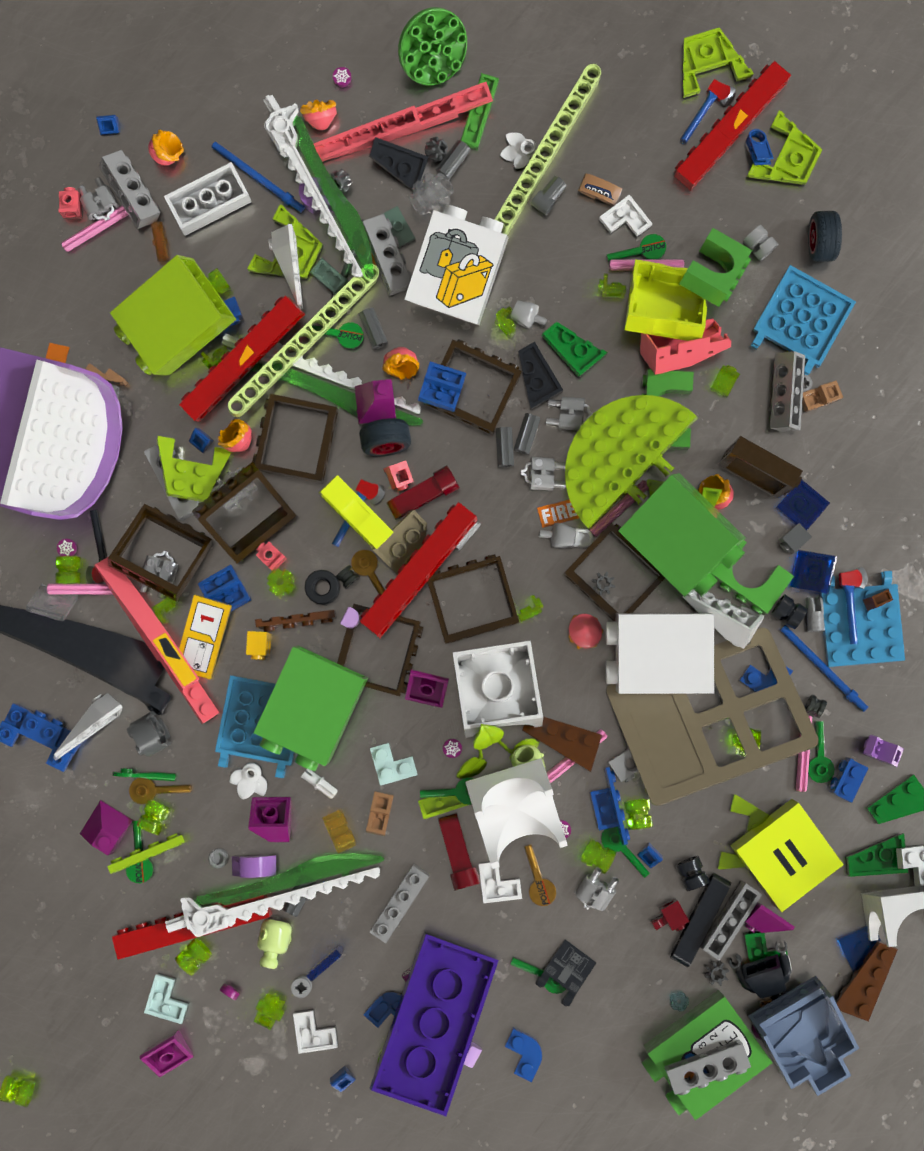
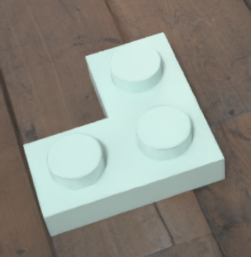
M389 743L370 748L380 786L418 775L413 756L394 761Z
M158 973L155 975L144 1011L145 1014L179 1024L183 1023L188 1003L170 998L176 979Z

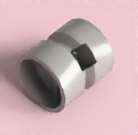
M762 225L755 228L743 240V243L749 249H754L753 254L760 261L766 258L779 245L773 237L767 236L768 232Z

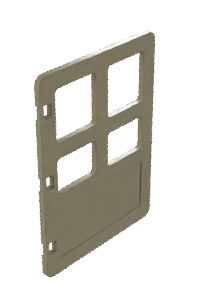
M757 629L750 644L746 645L744 649L733 645L728 640L714 645V683L723 704L699 714L694 712L687 694H619L616 691V684L608 685L606 690L607 696L653 805L661 806L817 746L818 736L768 629ZM759 646L765 654L777 684L737 698L721 664V660ZM783 698L788 705L801 737L771 749L760 751L746 721L744 712ZM724 719H730L746 757L723 767H718L702 732V728Z

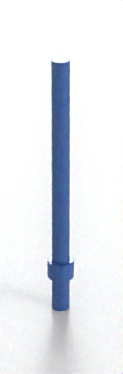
M217 142L212 144L211 148L280 197L281 201L287 206L291 205L300 213L304 210L305 206L295 200L292 194L281 190Z
M786 625L780 629L846 695L845 698L849 702H853L862 712L867 710L868 706L858 697L859 694L854 689L851 690Z

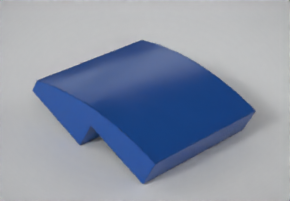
M430 361L418 401L454 412L466 373Z
M232 565L197 583L205 598L232 605L230 612L251 601Z

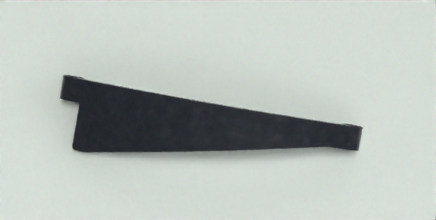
M0 605V634L56 657L137 698L146 705L149 711H153L157 715L163 714L171 696L156 687L155 684L165 668L160 661L156 660L145 642L72 620Z

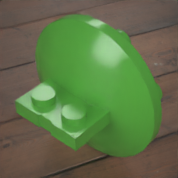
M431 7L418 12L407 22L399 39L398 57L402 69L408 77L422 85L432 86L447 81L461 68L467 51V34L461 20L449 10Z

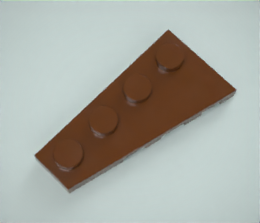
M335 610L311 612L307 613V615L295 614L287 618L280 616L271 617L266 621L255 619V624L257 628L264 629V632L275 631V627L283 626V629L295 628L294 624L302 623V627L314 625L313 622L321 621V624L332 623V619L337 617Z
M543 717V724L540 727L532 725L523 726V732L589 772L592 771L602 734Z
M877 940L863 960L862 966L854 972L852 980L847 986H844L841 991L842 994L835 1001L840 1011L869 1022L898 949L896 947H887L886 943Z

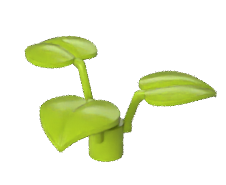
M481 724L479 732L475 734L476 737L473 741V746L475 749H478L479 756L478 758L472 757L467 760L459 769L456 778H470L481 773L487 765L486 760L483 759L482 749L498 742L510 753L509 758L511 760L513 752L518 747L533 745L538 748L540 742L536 739H525L519 742L514 749H509L501 741L504 736L502 729L492 725Z

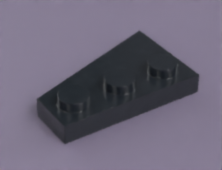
M375 137L369 157L409 189L417 193L428 156Z
M535 342L518 351L530 410L563 392V388Z

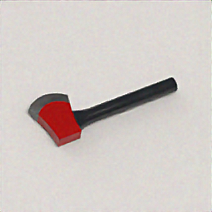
M91 510L90 516L100 562L107 557L97 510ZM88 566L86 579L89 584L105 582L94 566Z

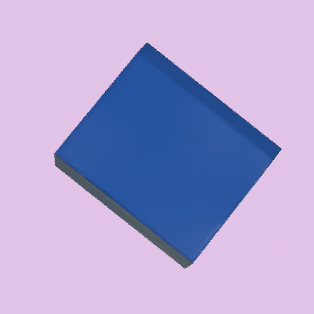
M116 115L96 116L100 135L119 133V123Z
M195 428L189 439V442L202 453L214 441L200 428Z
M650 843L637 854L649 868L654 867L663 860V856Z
M344 1066L330 1077V1084L339 1092H342L356 1079L348 1068Z

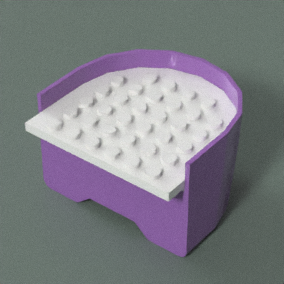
M0 347V506L33 516L58 520L78 517L94 505L110 481L119 457L122 418L120 402L112 384L97 373L70 364Z

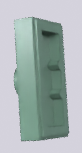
M398 206L383 213L385 218H388L391 222V233L393 236H396L399 249L416 240Z
M323 258L310 271L312 275L335 295L349 282Z

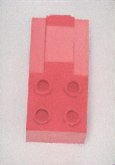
M712 318L706 320L702 338L690 341L641 333L640 354L655 375L690 367L731 347V340L727 334H724V338L721 336L722 327Z

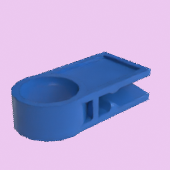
M759 129L751 130L746 138V144L754 165L771 164L770 160L774 159L766 134ZM751 137H757L761 142H756Z

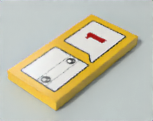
M194 595L179 650L197 676L212 679L232 605Z

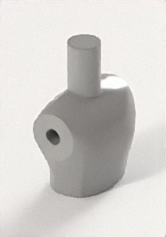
M518 300L511 314V319L528 329L534 322L543 326L547 322L546 318L537 315L539 307L531 302Z
M554 523L552 531L540 530L539 537L550 538L551 547L573 548L576 528L562 523Z

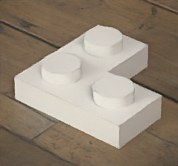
M630 195L599 217V220L610 234L624 223L628 225L636 237L652 226V222Z
M924 845L897 848L898 868H913L915 886H924Z
M490 862L479 863L483 903L522 899L520 878L500 881L499 867L492 869Z
M313 1010L293 1013L298 1054L338 1048L336 1027L316 1029Z

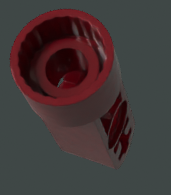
M448 465L433 473L434 476L387 502L395 520L406 516L412 509L416 510L443 494L447 496L460 489Z
M457 813L438 818L453 871L450 877L454 891L480 884L476 867L472 868Z

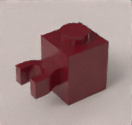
M676 898L659 907L662 916L651 921L656 930L668 924L672 931L684 929L687 926L686 923L689 922Z

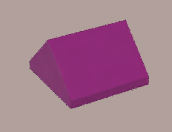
M411 670L405 699L442 708L449 678Z
M178 1030L146 1049L139 1057L158 1077H161L193 1058V1054Z

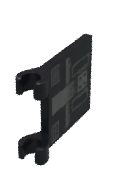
M564 940L535 984L541 988L546 985L549 978L553 979L568 990L562 998L561 1004L570 1006L575 995L596 965V962L567 940Z

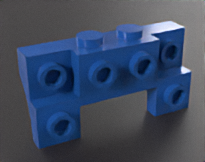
M13 703L5 720L0 724V742L13 747L19 734L24 735L51 748L52 751L46 764L65 772L81 743L55 761L53 757L72 730L63 726L64 722L56 718L52 720L46 718L44 712L39 710L33 712L17 703Z

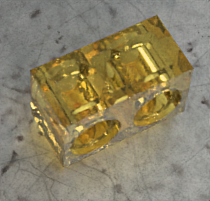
M342 808L322 817L338 854L357 845Z

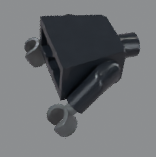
M783 940L785 947L782 949L778 948L777 941L775 943V948L780 953V957L778 954L742 965V968L740 966L742 962L740 955H736L737 964L730 958L729 965L736 969L737 972L735 973L744 989L756 993L762 999L770 996L772 1000H775L782 996L781 992L786 990L785 984L789 982L792 973L789 955H786L787 943L785 940Z

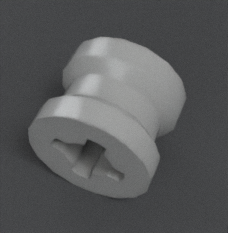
M306 976L297 977L291 986L293 995L297 998L306 997L312 989V982Z

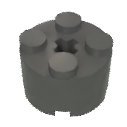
M153 711L130 723V727L127 728V733L134 739L137 744L135 748L141 756L145 754L150 757L171 745V742L167 740L170 738V734L161 718L157 720L154 717L157 714Z

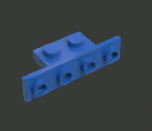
M610 767L604 769L608 788L590 792L598 830L618 827L623 846L628 844L627 840H630L628 829H624L623 825L625 814L618 804L621 798L619 791L615 790L614 782H616L615 773L610 771Z

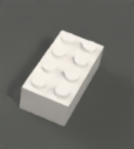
M232 162L164 196L185 236L252 202Z

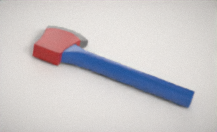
M715 79L712 81L707 89L709 93L705 102L680 138L682 142L687 143L716 99L722 106H727L734 100L736 95L734 87L725 85Z
M362 479L355 489L357 495L363 501L367 498L373 505L381 502L385 495L383 485L373 484ZM345 520L332 542L337 547H339L350 526Z
M863 567L839 573V584L843 586L846 594L850 644H858L854 587L864 589L867 585L868 576Z

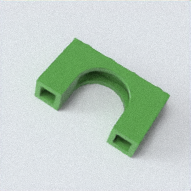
M712 228L699 252L717 261L726 273L711 271L693 260L679 285L720 307L723 300L725 302L728 301L732 291L739 282L737 279L740 280L751 261L749 255L752 250Z
M648 369L646 375L642 376V386H645V393H642V395L691 394L693 391L694 372L669 371L655 375L651 369ZM688 428L669 449L688 450L690 448L691 428Z
M743 541L739 547L743 549L747 542ZM721 563L711 573L721 583L720 587L727 592L732 591L736 594V599L744 604L747 602L752 606L751 609L760 615L768 614L794 577L784 568L777 565L759 587L747 588L736 581L732 567L727 569Z

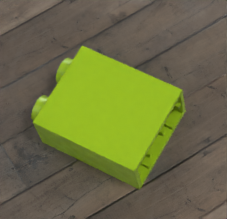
M176 255L110 312L117 322V325L113 328L114 332L122 342L134 346L139 354L135 357V361L140 369L148 375H171L237 320L195 260Z

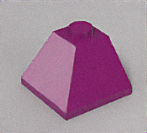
M392 379L376 380L355 386L358 424H368L380 419L396 418Z
M252 797L249 830L269 842H290L291 797Z
M100 800L81 830L80 835L91 846L109 856L114 853L134 820Z
M758 902L745 921V927L754 933L756 930L761 933L790 931L795 928V926Z

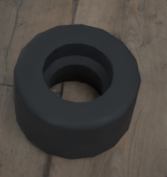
M317 570L307 577L304 589L311 601L319 605H326L332 603L337 598L340 592V584L333 573L327 570ZM320 580H325L330 585L328 593L324 595L318 594L315 590V585Z

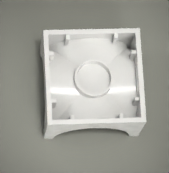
M531 641L453 652L466 738L477 734L481 724L496 727L510 725L542 726L543 713Z
M541 758L466 781L473 810L492 869L500 867L499 858L504 848L522 836L532 834L545 835L554 839L560 848L568 846L553 800V790Z
M924 886L861 893L869 941L878 940L879 927L882 925L887 947L897 946V932L902 921L912 912L924 909Z

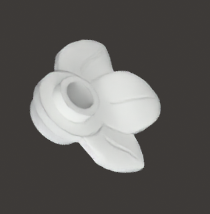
M520 133L506 134L509 146L501 152L500 156L506 161H514L515 169L524 168L537 149L536 143L531 139H525ZM530 147L531 151L526 152L524 149Z
M248 763L243 769L235 770L230 776L229 782L238 785L237 793L241 799L249 798L254 792L261 796L265 795L267 781L261 776V768L257 764ZM248 771H253L254 776H250Z

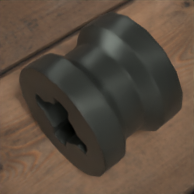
M351 565L336 575V578L343 582L345 589L360 578L358 574L352 571Z
M812 694L805 705V710L807 713H813L815 717L820 718L826 708L827 701L819 700Z

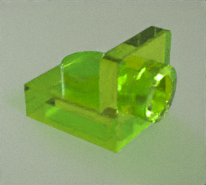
M604 273L603 279H599V290L602 291V297H625L626 285H622L619 282L608 284L607 273Z
M510 306L506 309H500L496 313L497 317L495 318V324L509 339L516 333L514 322L511 319H506L512 312Z
M225 346L218 348L212 354L213 357L211 359L202 352L201 356L204 358L202 362L210 369L212 366L218 365L222 361L221 357L229 350Z
M723 365L710 389L728 397L740 373L730 365Z
M530 596L534 608L531 609L530 606H527L520 610L521 614L518 615L520 623L542 613L541 608H543V604L539 597Z
M169 597L152 607L156 617L164 624H167L169 621L163 612L166 611L168 613L176 608L175 604L177 603Z

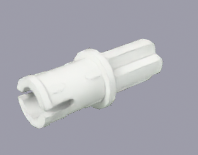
M306 769V772L304 771L302 774V779L314 786V790L318 789L329 799H332L337 794L336 788L326 782L324 777L321 778L312 770Z

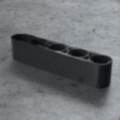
M712 873L710 876V882L705 885L688 919L689 922L686 923L687 926L682 930L670 955L672 960L687 968L693 962L731 886V881L716 873Z

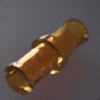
M153 222L150 225L157 261H168L169 256L166 246L168 241L164 235L163 222H159V224L158 222Z

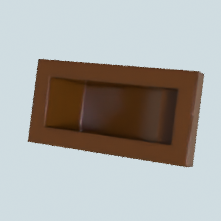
M889 589L863 599V603L868 611L892 601L893 598Z

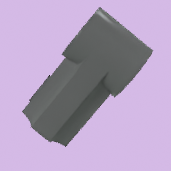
M554 175L545 188L534 196L530 204L544 215H547L567 185L560 177Z

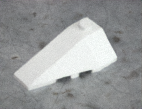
M288 224L271 232L272 239H268L269 249L274 252L297 306L303 309L296 235L292 224Z
M696 591L685 597L682 596L697 612L714 614V628L726 640L743 649L751 641L765 615H760L753 611L749 606L742 604L739 607L730 604L731 600L716 599L709 592L702 597Z
M108 693L104 696L100 694L92 700L93 703L54 753L53 758L55 761L119 717L123 709L122 705Z

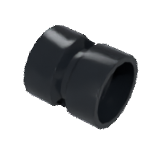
M784 594L775 605L771 615L779 620L784 619L785 624L796 629L805 617L808 608L800 603L794 604V600Z
M699 856L690 857L675 865L679 875L684 877L682 882L686 891L698 889L710 882L706 872L701 870L703 865ZM691 870H695L694 873H691V874L688 873V872L691 871Z

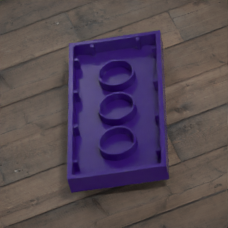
M423 933L369 1087L371 1091L447 1116L499 960Z

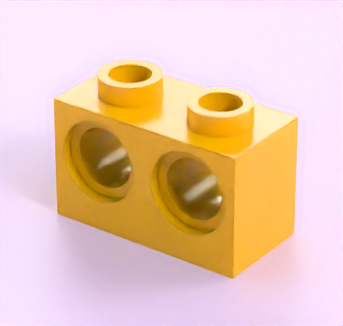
M247 631L246 655L251 656L253 660H265V657H270L272 634L268 632Z

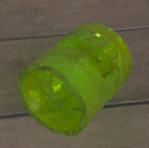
M218 268L208 274L209 277L207 279L217 293L222 294L231 289Z
M56 557L55 568L58 569V572L55 573V584H81V573L78 572L81 568V557Z
M649 799L624 802L625 811L629 814L627 818L628 830L653 827L652 816L648 814L651 810ZM635 814H642V818H636Z
M148 800L143 809L145 814L140 816L136 825L147 832L160 835L164 827L163 820H167L171 809L156 801Z
M591 839L580 861L590 866L595 864V868L599 867L602 870L601 873L606 874L616 856V851L608 847L602 849V845L599 842Z
M194 938L187 945V950H182L175 957V961L187 974L193 976L201 968L200 963L204 964L212 956V952L201 940Z
M7 1075L0 1089V1101L6 1103L15 1101V1104L18 1106L28 1107L33 1096L35 1081L27 1079L19 1081L18 1077Z

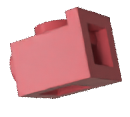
M66 187L64 191H59V213L63 218L82 217L81 194L75 188Z
M406 460L383 468L392 490L396 488L398 491L409 488L408 484L414 482Z
M263 542L256 549L258 552L256 556L273 572L287 559L270 542L267 544ZM271 551L272 557L266 558V553Z

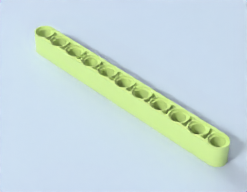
M590 64L584 69L494 219L504 224L502 228L503 234H509L597 87L601 76V69L598 65ZM593 73L596 77L590 78L588 74ZM585 89L587 93L582 94L578 90ZM574 104V105H576L578 108H577V109H571V108H569V105ZM561 120H566V121L568 122V124H567V125H561V124H560V121H561ZM557 136L559 140L553 141L550 137ZM543 151H546V152H548L550 155L547 156V157H544V156H542L540 153L543 152ZM538 167L540 171L535 173L531 171V168ZM529 183L531 187L523 188L522 184ZM518 198L521 200V203L514 204L512 200ZM509 214L512 216V219L505 220L502 216Z
M374 264L364 266L361 269L362 277H353L230 399L228 410L232 416L241 417L376 283L379 276L377 266ZM371 271L375 274V277L368 278L365 273ZM358 284L362 287V290L355 291L352 286ZM345 297L349 303L341 304L339 298ZM328 310H332L336 315L330 318L325 313ZM318 323L322 326V329L315 331L312 325ZM307 337L309 342L302 344L299 342V338ZM287 350H293L295 351L296 355L294 357H288L285 354V352ZM280 363L283 368L280 371H275L272 365ZM261 376H266L269 382L261 384L258 379ZM249 389L254 390L256 393L252 398L245 395V392ZM234 403H240L242 409L234 411L231 406Z

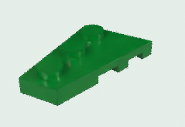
M558 322L554 323L541 335L578 377L582 376L608 353L603 349L600 350L593 346V343L590 341H585L578 337L575 332Z
M912 774L867 806L866 809L877 824L924 811V788L915 775Z
M904 833L846 856L848 876L908 873V868L900 869L897 863L896 849L906 847Z

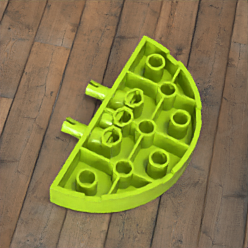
M636 395L610 402L594 412L583 423L574 436L567 454L565 481L570 502L576 514L587 528H592L626 493L640 505L643 501L638 495L643 500L647 498V495L635 484L651 466L655 465L665 477L670 474L665 467L671 472L675 469L662 456L698 419L693 412L667 398L653 395Z

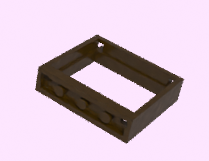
M452 339L441 365L447 367L455 349L512 374L513 377L491 423L457 407L452 412L424 403V405L493 436L522 371L519 370V366L513 363L508 365L502 362V359L498 356H488L484 354V350L478 347L473 349L460 339L457 341Z
M270 394L269 399L266 398L264 410H266L265 417L261 418L260 428H262L261 436L258 435L256 446L258 451L257 454H254L252 462L261 472L323 484L339 411L338 408ZM275 402L328 412L315 474L262 464Z
M739 436L727 448L718 464L776 498L782 495L785 496L791 490L793 491L795 487L797 488L801 483L802 477L800 475L803 470L742 436Z
M253 462L245 468L243 467L234 477L229 478L222 487L213 491L207 499L198 503V506L192 510L197 520L236 564L297 516ZM258 477L281 507L230 547L206 518Z
M144 503L108 557V565L177 602L212 547V539L206 536L204 532L194 530L191 525L181 523L174 516L166 515L160 512L158 508H152ZM146 519L202 547L178 586L122 558V555Z
M611 523L563 575L613 622H616V613L618 612L574 572L610 532L659 576L625 613H633L665 577L618 531L621 526Z
M495 554L484 557V561L477 562V559L466 562V566L463 567L453 565L448 567V571L442 573L440 570H436L427 581L445 644L519 624L500 556L496 557ZM496 565L511 617L448 635L434 582Z
M353 604L352 607L359 613V615L361 612L363 613L367 608L370 609L369 607L361 606L358 604ZM398 616L395 622L413 626V631L397 689L371 682H366L364 687L401 697V694H405L408 683L405 682L407 674L410 675L413 664L410 661L412 656H416L418 645H415L417 637L421 638L423 627L420 626V621ZM356 627L347 628L337 661L338 664L346 667Z

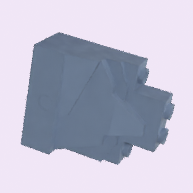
M817 976L812 977L749 1015L768 1053L773 1058L791 1089L807 1080L813 1091L819 1096L851 1076L843 1058L858 1050L859 1047L833 996Z

